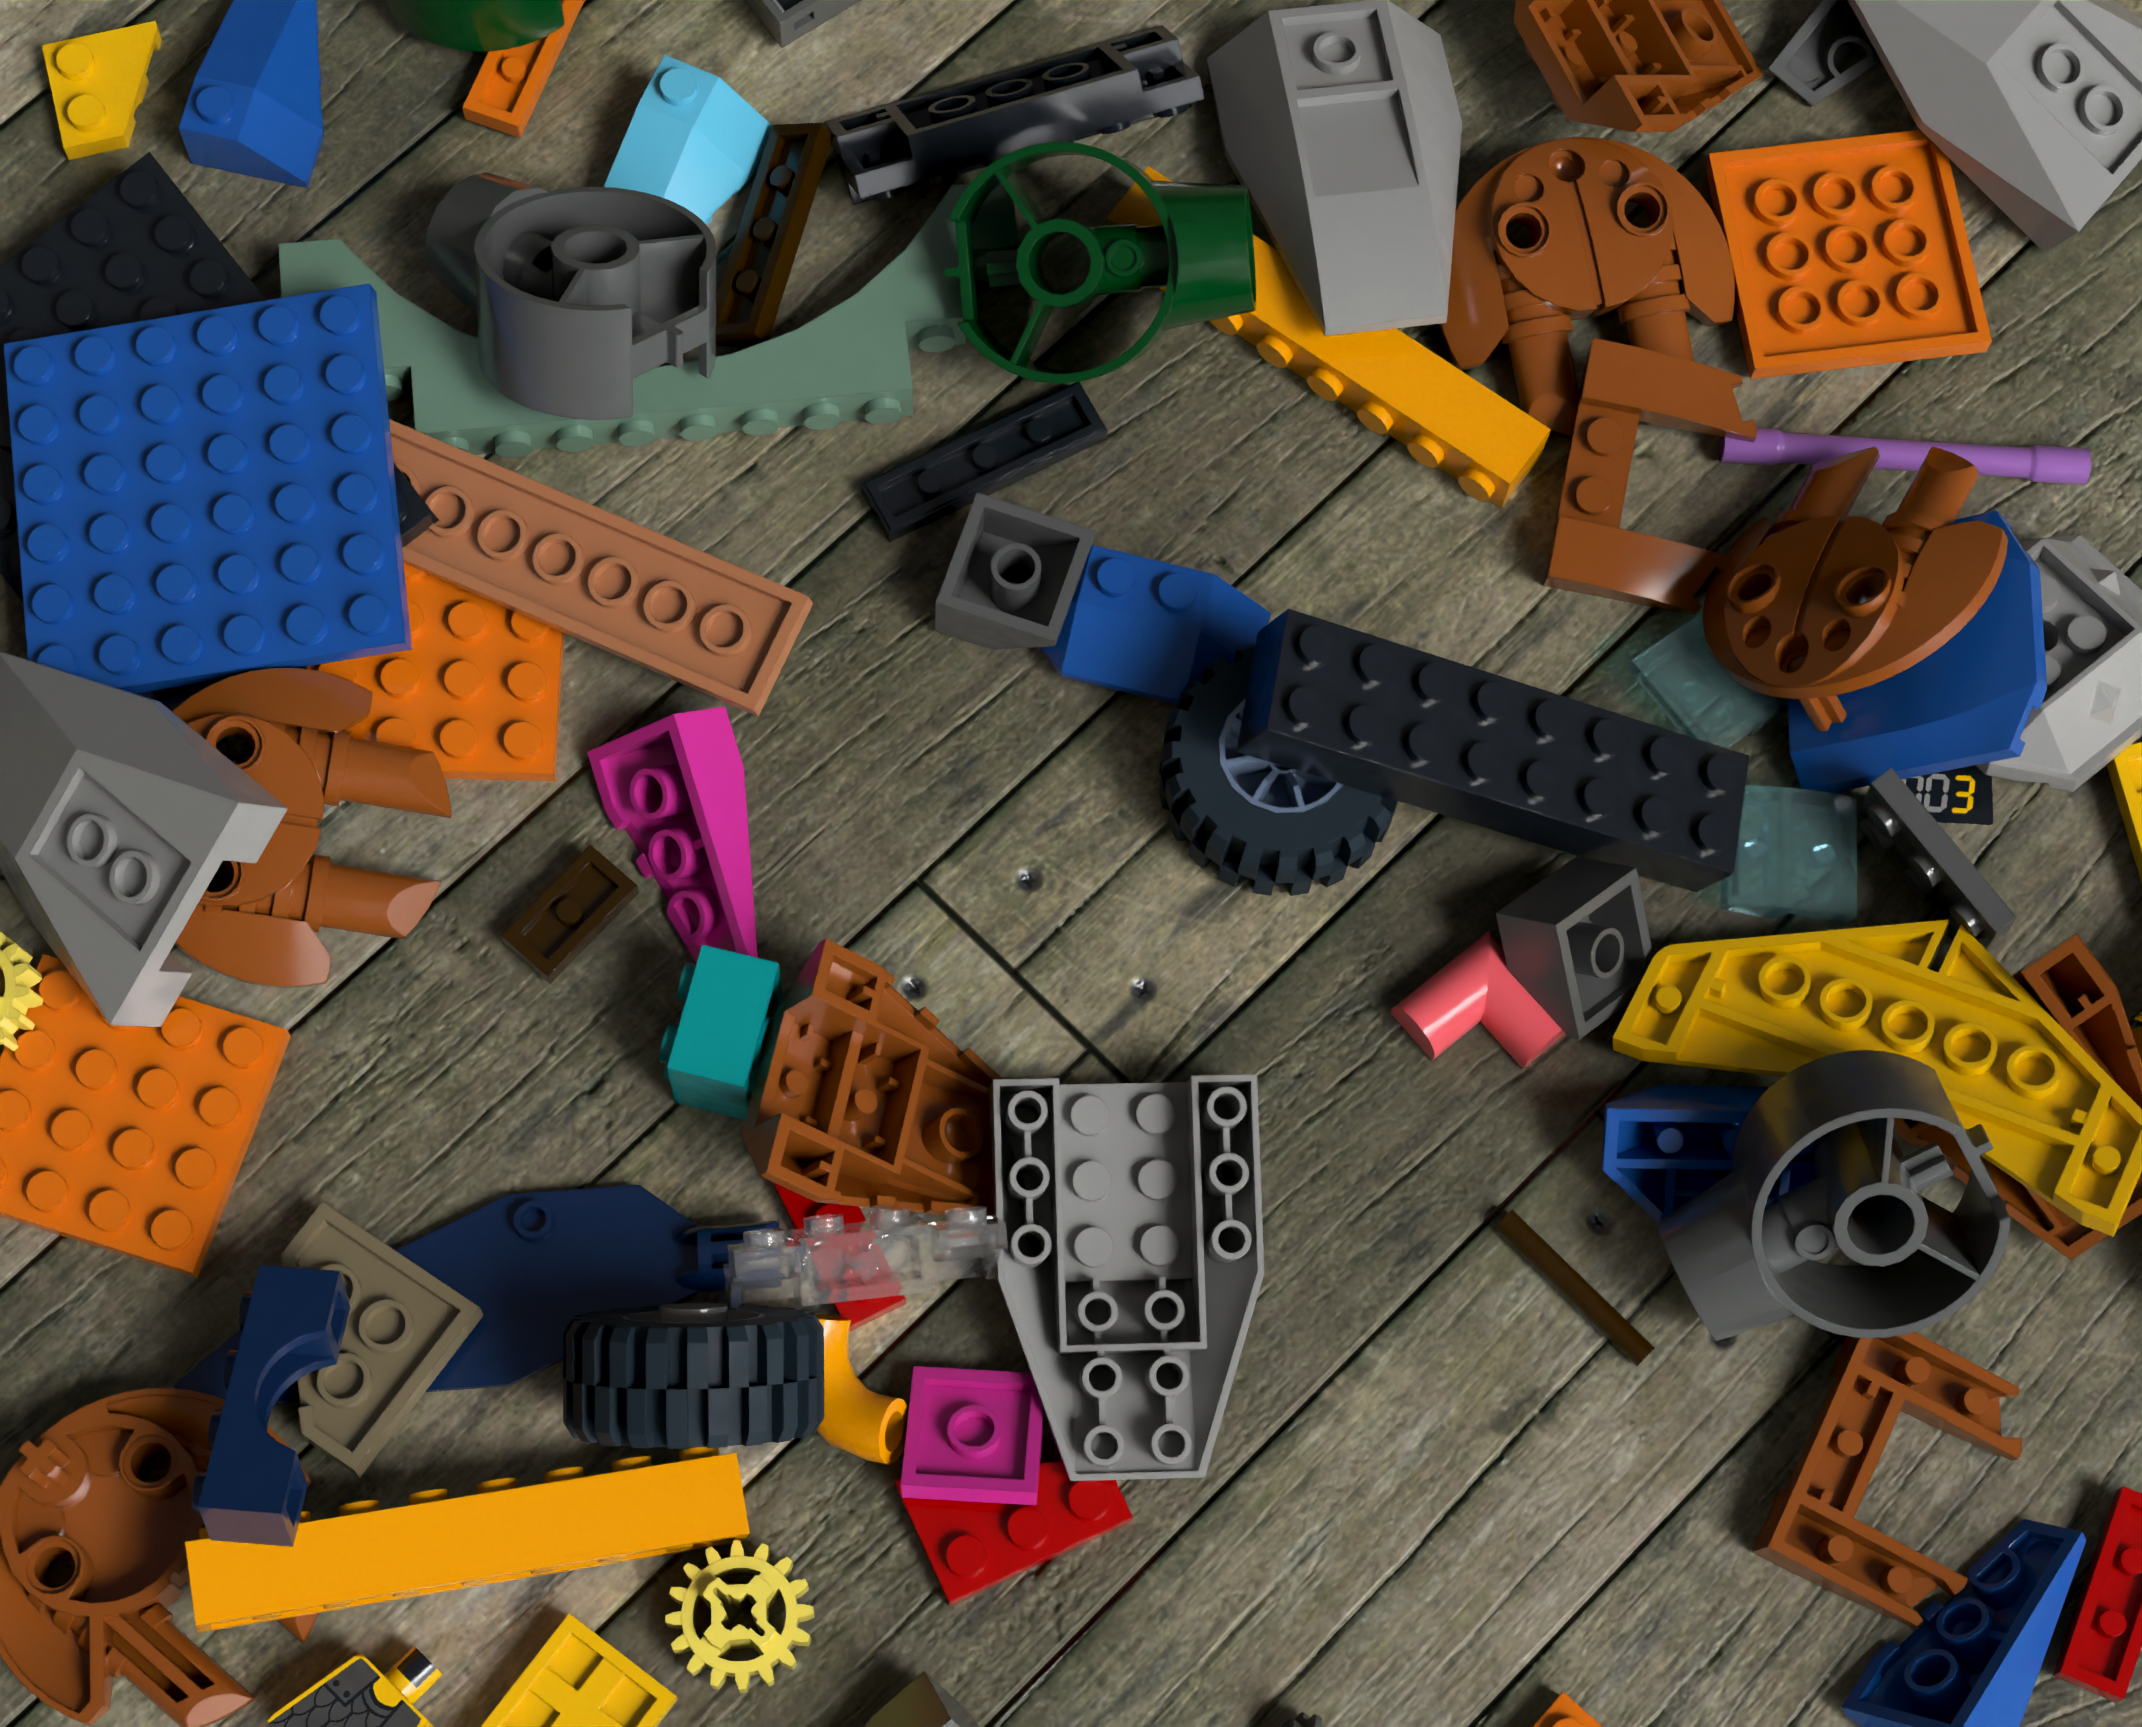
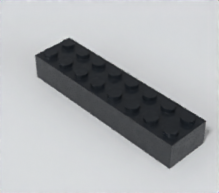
M1289 608L1257 633L1236 750L1246 755L1582 858L1636 867L1638 875L1693 892H1698L1734 874L1749 755Z

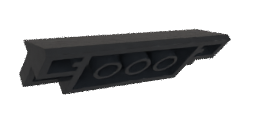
M1161 25L827 121L825 124L826 128L834 136L832 146L853 204L856 205L870 200L889 199L901 194L904 190L928 183L938 184L951 181L959 177L960 174L988 167L1004 155L1030 145L1046 142L1074 143L1076 140L1097 134L1120 132L1132 124L1152 118L1175 116L1192 107L1191 102L1204 99L1200 76L1183 62L1179 39Z

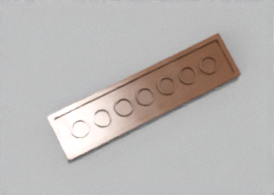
M389 419L393 462L439 519L425 532L402 548L403 563L759 717L811 610L813 602L809 596Z

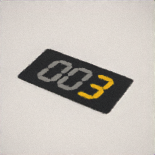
M1968 766L1902 779L1938 823L1993 824L1992 776L1985 775L1977 766Z

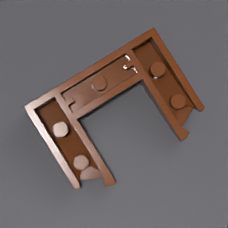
M1597 338L1592 339L1585 361L1544 586L1692 615L1697 614L1702 605L1693 598L1694 594L1712 571H1721L1731 556L1660 537L1621 529L1619 525L1639 421L1754 443L1757 436L1755 421L1742 422L1733 392L1734 388L1741 387L1743 383L1741 375L1636 346Z
M1916 1332L1887 1338L1846 1336L1830 1373V1376L1835 1378L1787 1489L1777 1493L1752 1553L1848 1600L1910 1627H1914L1924 1620L1917 1611L1911 1609L1938 1586L1949 1596L1956 1595L1965 1587L1968 1578L1854 1518L1900 1411L1939 1430L2010 1461L2019 1459L2022 1452V1438L2001 1436L1999 1398L2019 1396V1387Z

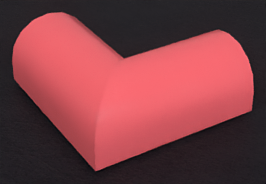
M1487 931L1394 1006L1390 1012L1432 1061L1479 1022L1485 1026L1522 1069L1566 1034L1508 971L1503 946L1490 931Z

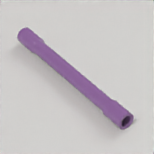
M1757 428V436L1754 443L1719 436L1718 446L1719 461L1726 463L1814 465L1831 458L1875 446L1879 450L1880 457L1873 469L1918 471L1927 453L1933 446L1968 460L1976 467L1978 474L1983 476L2025 478L2032 482L2086 485L2091 471L2090 450L2088 448L2044 445L2011 447L1787 433L1772 428Z

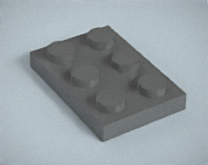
M1890 768L1870 784L1859 812L1864 819L1860 823L1862 831L1876 849L1882 853L1889 849L1905 868L1900 872L1902 879L1912 893L1923 902L1930 898L1946 917L1943 920H1949L1947 934L1952 941L1962 924L1988 952H1991L2001 944L2017 917L1896 772Z

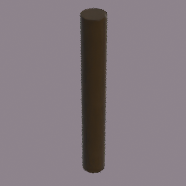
M1513 1209L1494 1227L1636 1366L1642 1363L1655 1349L1639 1331Z

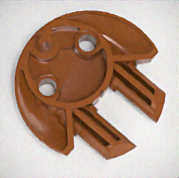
M1592 137L1556 139L1523 149L1501 161L1469 190L1457 206L1455 211L1447 323L1438 325L1448 354L1459 370L1480 367L1500 340H1502L1503 345H1509L1521 410L1550 428V432L1572 436L1579 391L1568 339V333L1573 332L1571 320L1585 319L1591 313L1593 318L1618 309L1620 324L1627 325L1631 346L1694 361L1685 313H1689L1707 327L1727 324L1732 321L1735 302L1732 260L1721 226L1710 206L1698 190L1672 166L1642 149L1614 140ZM1626 202L1638 203L1646 210L1649 217L1647 228H1638L1627 220L1625 215ZM1508 223H1520L1529 230L1532 237L1530 248L1520 249L1508 240L1506 235Z
M1875 446L1814 464L1790 508L1778 515L1773 526H1771L1766 517L1751 524L1726 553V555L1731 557L1723 569L1715 571L1710 581L1703 607V628L1709 648L1722 669L1733 680L1758 693L1774 697L1799 699L1815 729L1823 732L1828 731L1832 722L1842 723L1846 718L1847 713L1837 697L1838 694L1852 692L1886 680L1912 667L1946 644L1975 616L1985 603L1997 583L2007 555L2008 538L2003 528L1979 520L1954 524L1979 477L1978 470L1968 460L1952 452L1932 446L1896 512L1886 516L1882 525L1866 517H1847L1880 457L1879 450Z
M268 668L231 676L209 685L192 695L172 711L215 748L216 744L226 736L236 735L244 738L251 746L252 757L247 762L236 766L288 808L256 864L222 861V864L229 869L232 875V883L227 889L220 892H204L175 942V945L188 956L219 974L250 984L279 988L320 985L327 982L331 957L314 933L319 932L320 926L404 939L428 910L441 884L439 880L330 863L331 858L329 856L314 854L321 832L319 826L323 820L324 804L339 806V802L342 800L451 818L452 816L448 788L441 766L433 751L350 738L351 732L348 730L369 716L373 692L347 679L316 670Z
M148 1388L127 1391L102 1398L62 1418L33 1443L28 1440L22 1444L19 1449L22 1455L12 1466L0 1485V1655L16 1678L31 1693L48 1706L71 1719L92 1726L110 1710L113 1677L119 1678L122 1675L180 1727L208 1726L232 1715L255 1700V1697L171 1623L173 1614L167 1610L184 1593L179 1588L186 1581L190 1584L185 1542L199 1540V1529L205 1527L200 1513H195L193 1510V1485L197 1473L200 1470L207 1471L212 1452L208 1444L209 1423L215 1409H223L224 1399L193 1390L176 1388ZM269 1426L267 1427V1432L271 1437L289 1447ZM155 1453H170L171 1466L166 1476L153 1483L143 1482L141 1469L145 1460ZM301 1464L307 1484L309 1486L311 1480L308 1474L306 1473L303 1465ZM64 1555L73 1556L76 1566L70 1581L57 1588L48 1587L46 1572L51 1562ZM319 1613L276 1621L302 1644H305Z

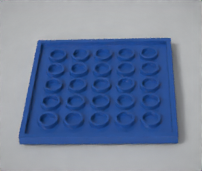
M370 283L4 344L27 655L29 660L132 693H142L223 680L254 670L299 668L412 650L377 294Z

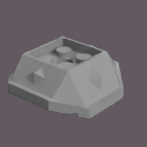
M2081 535L2018 540L2019 543L2030 554L2040 570L2044 646L2047 650L2045 652L2047 691L2040 709L2031 710L2020 739L2025 742V746L2021 755L1976 766L1985 775L2021 782L2047 783L2050 788L2073 792L2142 736V590Z

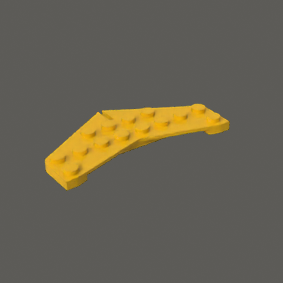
M1949 920L1681 943L1666 946L1659 950L1652 958L1613 1035L1614 1051L1641 1061L1780 1077L1817 1058L1847 1051H1885L1915 1059L1935 1069L1965 1129H1970L1978 1124L1984 1127L1993 1149L1980 1156L2079 1224L2112 1237L2116 1233L2142 1172V1109L1962 924L1939 972L1930 970L1948 933Z

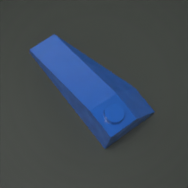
M233 0L195 76L178 128L191 164L308 188L324 139L320 91L322 82L318 52L319 23L317 0Z
M2027 1519L2022 1520L1968 1570L1969 1582L1960 1592L1944 1605L1934 1600L1919 1614L1924 1621L1916 1631L1899 1646L1889 1641L1872 1657L1841 1706L1845 1715L1861 1727H2020L2086 1543L2083 1532Z

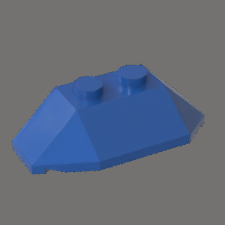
M1092 545L1056 646L1039 648L1061 677L1178 705L1180 693L1190 680L1202 682L1205 666L1219 657L1224 658L1230 665L1234 663L1236 649L1256 644L1257 633L1269 624L1271 612L1215 574Z
M1657 1085L1605 1104L1601 1168L1656 1222H1659L1731 1173L1733 1148L1741 1125L1752 1106L1770 1087ZM1827 1134L1810 1143L1788 1163L1774 1183L1766 1206L1780 1200L1779 1196L1813 1180L1810 1170L1812 1154L1820 1140Z

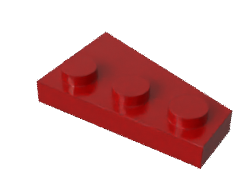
M1062 1461L1040 1464L1037 1505L902 1498L901 1479L894 1480V1486L949 1606L1132 1522L1133 1519L1116 1480L1069 1481Z

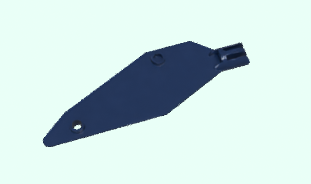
M641 1185L508 1194L395 1250L479 1306L484 1315L426 1392L512 1386L563 1361V1330L574 1315L588 1314L591 1311L598 1310L608 1311L616 1308H641L680 1303L700 1292L780 1287L782 1285L781 1271L775 1268L781 1262L780 1246L775 1243L780 1237L779 1222L763 1221L697 1226ZM240 1329L175 1384L174 1388L193 1390L225 1400L227 1393L224 1385L225 1361L230 1349H238L242 1330ZM298 1380L283 1392L276 1403L300 1402Z

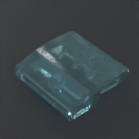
M1703 614L1633 658L1627 668L1681 734L1727 749L1746 735L1752 737L1788 710V698L1774 697L1746 688L1733 680L1722 669L1705 638Z
M1746 785L1734 874L1721 880V909L1770 919H1777L1792 913L1841 924L1857 918V798L1799 788Z

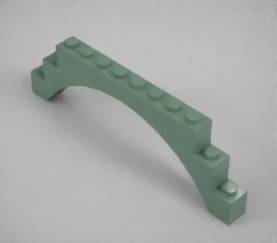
M1002 183L990 193L975 217V222H970L975 279L978 281L989 282L986 263H988L987 251L1014 249L1020 246L1015 204ZM969 184L952 185L908 247L859 292L797 330L732 354L717 356L709 379L699 374V360L684 362L683 366L679 368L673 365L655 367L633 379V416L631 418L585 420L559 417L532 410L508 399L498 392L483 375L478 359L477 337L452 328L397 294L356 256L341 239L278 244L281 298L370 283L377 294L387 401L396 400L403 394L413 393L415 430L473 455L496 453L501 457L516 458L525 456L532 450L558 448L566 452H581L590 449L594 444L615 442L637 447L648 445L659 438L682 437L690 441H703L713 438L717 433L743 431L749 435H767L781 427L803 425L813 430H825L837 426L840 422L866 420L872 424H889L903 416H913V388L908 349L920 348L925 352L935 353L949 350L954 345L966 344V336L958 326V322H963L959 277H945L944 269L958 266L955 221H950L949 217L959 197Z

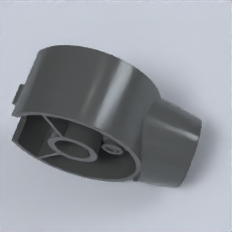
M488 172L469 176L452 187L436 207L427 228L425 255L429 270L444 287L477 315L478 359L481 371L488 382L508 399L532 410L559 417L585 420L623 419L633 416V379L663 363H669L679 368L683 366V354L699 346V374L708 379L711 376L716 360V242L708 226L685 207L656 195L622 188L576 187L547 191Z
M1859 1050L1835 1053L1817 1058L1799 1066L1776 1081L1752 1106L1741 1125L1733 1148L1731 1173L1657 1223L1664 1247L1689 1299L1707 1330L1715 1340L1720 1341L1794 1316H1798L1807 1323L1822 1330L1857 1338L1899 1336L1934 1325L1962 1308L1987 1283L2003 1255L2008 1240L2011 1218L1980 1156L1993 1149L1984 1127L1978 1124L1970 1129L1964 1128L1935 1069L1900 1054L1885 1051ZM1894 1118L1922 1121L1954 1135L1971 1170L1965 1192L1953 1213L1924 1198L1919 1193V1191L1954 1175L1939 1145L1935 1141L1903 1156L1898 1142L1893 1138ZM1827 1134L1820 1140L1812 1154L1810 1170L1813 1180L1779 1196L1780 1200L1766 1206L1774 1183L1788 1163L1810 1143ZM1841 1249L1848 1258L1863 1265H1830L1816 1262V1260L1823 1259L1830 1253Z

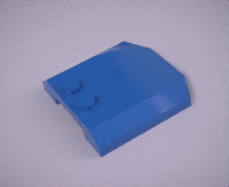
M1997 510L1956 519L1954 524L1979 520L2003 528L2008 538L2007 555L1995 587L1975 616L1954 637L1922 661L1886 680L1852 692L1838 694L1837 697L1847 715L1842 723L1832 722L1828 731H1817L1799 699L1788 698L1790 755L1803 791L1815 797L1870 786L1874 780L1890 768L1902 780L2019 757L2025 746V742L2020 739L2031 710L2040 709L2047 691L2040 570L2030 554L2023 549L2011 531L2013 528L2008 520Z

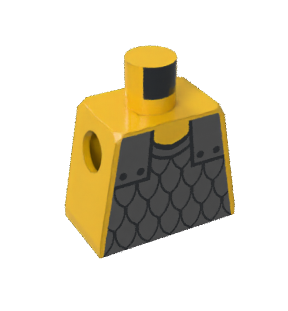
M415 1646L385 1675L366 1656L360 1653L279 1709L267 1721L272 1727H434L413 1704L443 1674Z

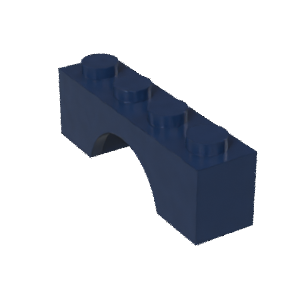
M259 1265L253 1291L246 1290L242 1296L239 1310V1324L242 1335L238 1349H230L226 1357L224 1385L227 1393L223 1409H215L212 1413L208 1430V1444L212 1451L207 1471L200 1470L197 1473L192 1491L193 1510L195 1513H200L211 1540L289 1547L294 1545L308 1484L296 1451L281 1444L267 1432L268 1421L275 1403L291 1384L315 1370L337 1364L351 1307L340 1271Z

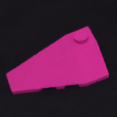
M726 707L672 714L588 751L587 754L607 816L616 830L625 829L641 854L635 861L645 879L651 877L656 879L669 901L667 916L696 964L702 944L758 958L744 765Z

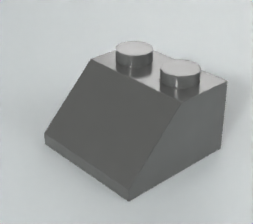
M977 492L936 600L935 631L994 650L1056 646L1096 536V531Z
M1576 856L1496 912L1508 971L1570 1038L1580 1040L1632 1000L1654 957L1636 867Z

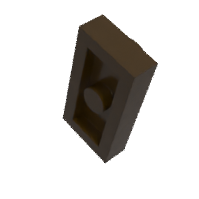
M590 844L501 935L503 943L551 984L639 894L638 887Z

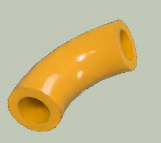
M811 1312L815 1313L824 1328V1419L816 1431L832 1446L871 1462L887 1465L893 1464L902 1454L905 1446L908 1421V1407L905 1401L900 1398L873 1392L857 1378L849 1360L848 1338L851 1323L849 1318Z

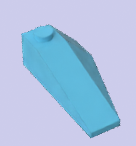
M664 55L637 105L604 187L635 190L665 198L693 212L708 225L712 221V214L733 194L738 196L752 183L758 171L772 124L720 77Z

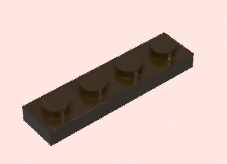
M823 123L777 124L771 127L716 297V346H754L770 338L834 137Z

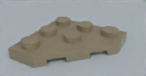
M322 1202L281 1253L282 1267L340 1271L351 1307L337 1364L315 1370L298 1379L301 1406L298 1409L301 1434L311 1445L360 1478L484 1315L479 1306Z

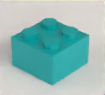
M702 944L697 964L688 962L685 964L677 993V1000L683 1002L679 1026L673 1024L667 1026L659 1057V1062L666 1064L664 1080L670 1081L675 1103L745 1120L771 1018L784 999L779 963Z

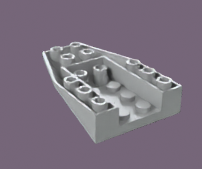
M1848 0L1917 127L2043 252L2078 233L2142 159V19L2115 0Z
M0 651V870L27 917L109 1025L161 1027L192 974L190 970L170 954L172 947L222 861L256 864L288 808L161 702Z
M1257 1074L1191 1076L1187 1082L1059 1085V1078L993 1080L989 1088L997 1281L1069 1481L1205 1478L1264 1277Z

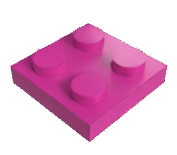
M913 1366L901 1476L902 1498L1037 1505L1044 1409L1031 1373Z

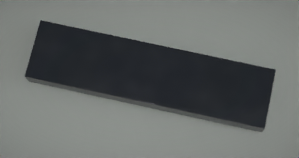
M1075 382L861 483V493L890 543L972 504L977 492L989 496L1106 440L1108 430L1080 382Z

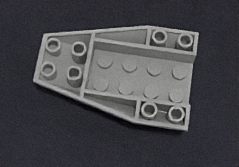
M1368 0L1267 11L1207 58V71L1225 157L1240 184L1247 186L1252 206L1324 336L1447 323L1462 120L1441 35L1389 0Z

